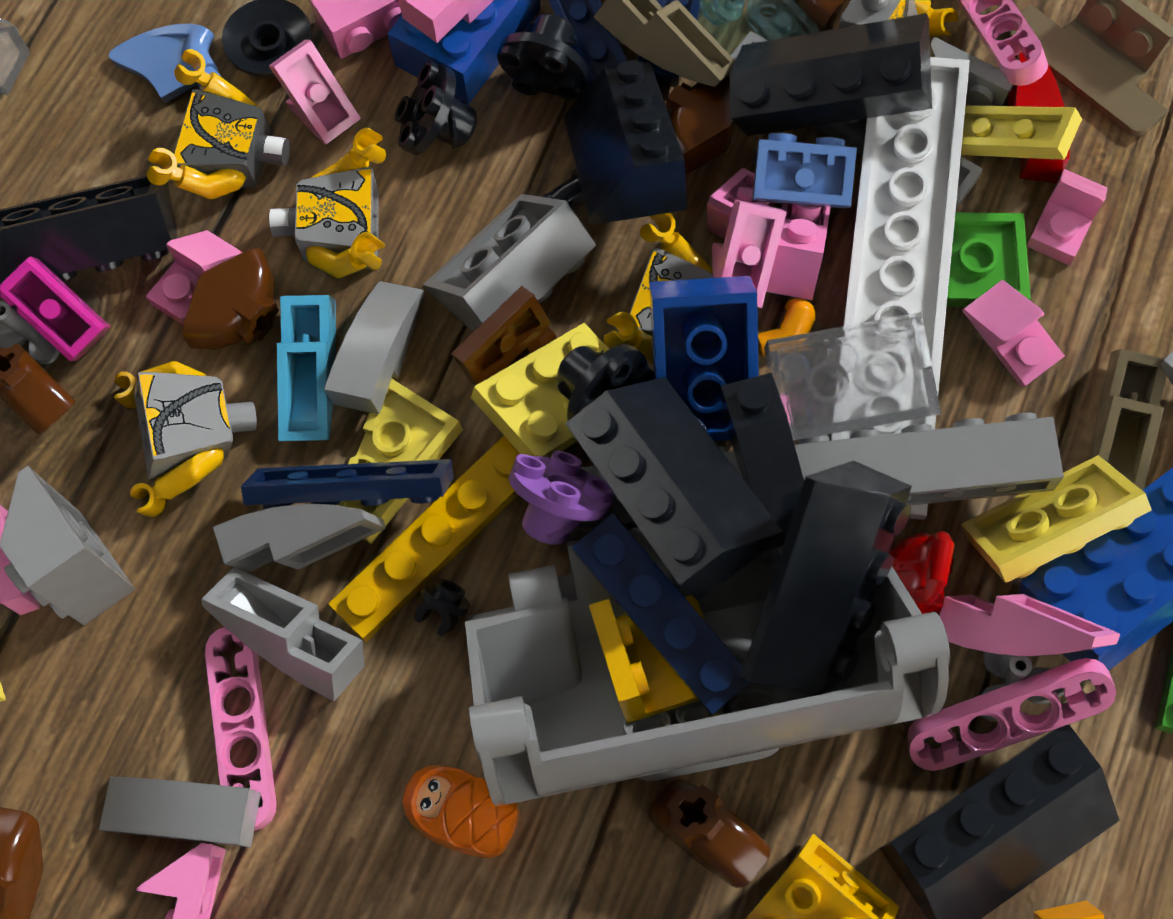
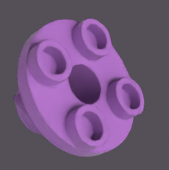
M554 451L551 458L526 454L517 455L509 475V482L518 495L529 502L522 520L524 531L533 539L550 545L566 542L570 533L581 521H595L604 518L609 512L615 493L604 479L595 477L580 468L582 462L578 457L563 451Z

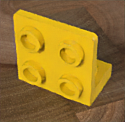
M692 595L685 597L704 620L698 600ZM609 599L589 605L614 689L627 723L699 701L630 618L625 614L615 617Z
M812 834L799 850L789 867L746 919H895L900 906L815 834Z

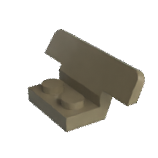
M1087 0L1077 17L1064 29L1030 3L1021 12L1040 40L1053 75L1132 136L1146 134L1162 121L1169 112L1167 108L1139 88L1137 84L1151 72L1173 41V26L1138 0ZM1009 31V38L1016 34L1017 31Z

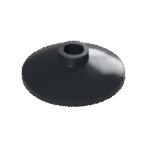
M253 0L239 7L229 17L222 32V45L229 61L240 71L261 77L274 76L269 67L270 64L302 41H312V30L307 16L298 6L287 0Z

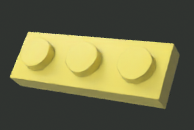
M965 105L961 155L1065 160L1082 118L1076 107Z

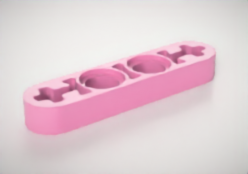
M957 0L1007 81L1017 86L1028 85L1036 82L1045 74L1048 62L1042 44L1012 0ZM995 5H1000V7L994 12H991L986 15H979L986 8ZM1011 30L1017 31L1016 34H1014L1010 38L999 41L996 40L998 36ZM1022 52L1027 61L1021 63L1019 60H1016L1015 56Z
M223 627L216 630L209 637L205 647L220 785L245 788L241 783L233 785V778L250 779L259 774L261 775L260 781L249 780L250 789L260 792V800H263L262 807H258L254 831L265 828L272 821L276 813L277 803L258 654ZM233 640L239 647H243V651L235 654V667L241 674L248 672V677H232L230 663L224 657L219 656L220 652L227 650L228 641ZM221 676L229 677L221 681ZM236 688L247 689L251 696L249 708L241 715H228L224 708V700L227 694ZM242 739L253 740L257 746V756L254 762L244 768L235 767L230 760V751L233 745Z
M1083 658L1071 661L944 708L933 716L917 719L909 727L907 734L911 759L924 770H942L1094 716L1108 709L1114 702L1116 696L1115 684L1109 670L1098 660ZM1090 679L1096 690L1085 694V691L1080 686V682ZM1056 689H1063L1068 702L1060 703ZM1032 696H1042L1050 701L1047 710L1039 715H1027L1020 710V706L1024 700ZM981 715H989L998 720L996 728L985 734L971 731L968 725L972 719ZM959 726L962 741L957 742L955 732L952 733L953 727ZM933 737L937 743H941V747L932 749L928 743L924 744V739Z

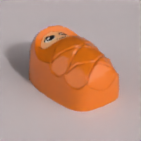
M428 765L414 772L405 786L402 797L405 816L416 831L438 845L480 858H494L500 856L507 849L520 817V809L517 802L495 806L490 797L485 779L461 768L448 765Z

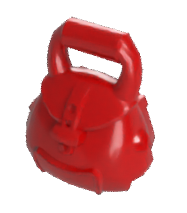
M920 532L903 538L888 553L893 556V569L922 614L936 612L940 616L943 606L944 588L947 586L948 576L952 574L953 551L955 546L950 535L946 532H937L933 535Z

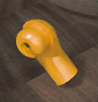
M801 298L790 299L784 307L787 312L780 328L758 333V353L761 357L794 349L805 343L816 319L814 306L810 302Z

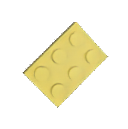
M585 323L563 334L473 388L471 399L520 454L551 458L554 451H563L578 442L565 424L568 421L567 409L569 400L558 390L557 371L559 365L570 351L580 346H587L595 352L604 350L605 353L609 350Z
M1097 455L1063 472L1064 477L1054 491L1020 494L962 523L961 526L968 541L1002 580L1007 583L1015 578H1023L1034 573L1039 566L1063 554L1079 551L1086 543L1112 530H1119L1129 526L1134 519L1152 511L1146 493Z

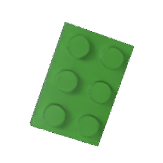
M955 212L947 306L966 307L1001 280H1004L1027 299L1031 300L1024 213Z

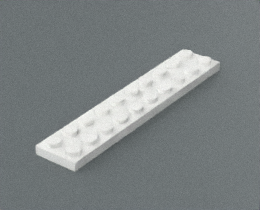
M930 57L932 109L867 118L831 441L850 439L852 433L862 430H879L881 435L901 433L903 428L916 424L932 425L933 430L935 429L970 60ZM928 504L910 505L911 512L909 518L925 520Z

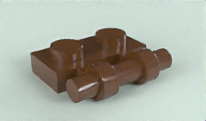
M521 286L469 335L451 355L469 381L476 386L557 339V337L548 327L551 323L535 295Z

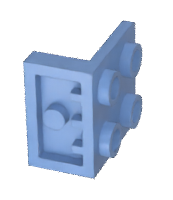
M768 134V140L759 139L753 156V164L756 165L752 200L849 209L852 200L857 148L845 147V140L840 138L820 137L816 138V144L798 143L797 136L792 134Z

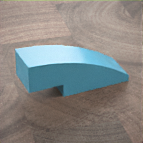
M330 295L280 296L281 343H277L278 441L330 440L333 403L324 391V387L336 354V299Z

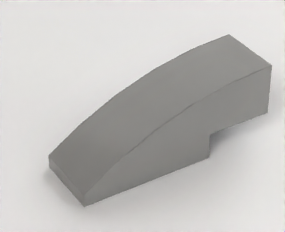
M379 281L370 292L345 335L324 387V391L334 405L380 414L391 378L399 377L426 295L424 290Z
M298 504L272 507L241 515L214 526L213 529L224 564L251 572L272 561L299 570L386 529L382 518L362 509L326 504Z
M236 567L232 568L201 599L202 606L251 650L299 683L332 701H335L364 668L362 639L319 620L318 605Z
M110 776L99 830L251 848L261 793L242 787Z

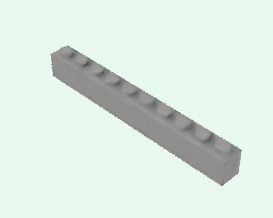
M1018 413L1005 418V422L985 424L984 420L980 418L964 419L954 423L952 428L934 430L932 425L916 424L903 428L901 433L881 435L879 430H862L852 433L850 439L830 441L828 436L814 435L799 440V444H795L804 480L808 475L854 460L911 485L912 488L906 502L908 505L1054 491L1064 477L1053 417L1037 418L1035 413ZM718 446L742 477L734 451L728 452L726 447ZM595 466L581 467L595 477L604 479ZM614 495L609 512L604 518L595 521H581L570 533L567 541L582 539L612 513L627 530L638 528V526L617 496Z

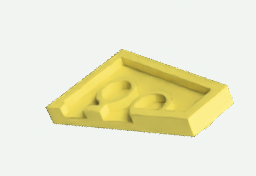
M391 378L380 414H368L363 426L365 431L364 438L356 456L350 458L348 464L439 460L463 431L459 420ZM408 498L390 499L384 504L375 506L362 505L360 500L341 501L337 505L362 509L382 518L386 526ZM381 531L364 540L372 544Z

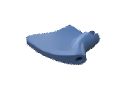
M174 24L156 28L121 43L109 53V58L116 66L140 76L153 85L164 103L178 97L194 86L199 88L201 86L197 82L192 85H184L175 78L174 69L177 64L184 66L189 71H195L190 64L185 63L181 58V55L187 49L198 51L203 56L206 64L204 71L206 73L215 72L221 77L216 64L209 54L215 36L209 29L201 25Z

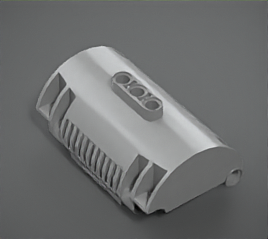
M639 528L628 529L629 533L684 597L690 596L691 594L679 586ZM581 539L567 542L572 574L557 577L555 565L508 574L514 607L467 616V621L465 622L474 706L469 707L470 723L477 757L482 764L489 794L495 806L632 778L656 781L763 759L772 756L779 748L933 716L942 710L949 684L948 664L950 662V649L944 624L936 612L921 613L893 567H891L883 583L876 587L871 603L876 605V611L867 630L859 635L854 649L859 653V659L853 673L846 681L841 680L823 692L750 682L714 714H710L700 701H696L631 723L626 722L589 605L609 599L615 617L623 615L625 612L571 550L572 546ZM783 546L765 550L698 601L705 622L743 667Z

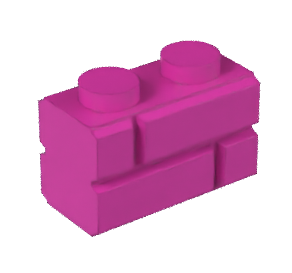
M31 256L27 258L0 284V297L9 306L16 307V312L70 362L78 361L111 328L107 322L37 258Z

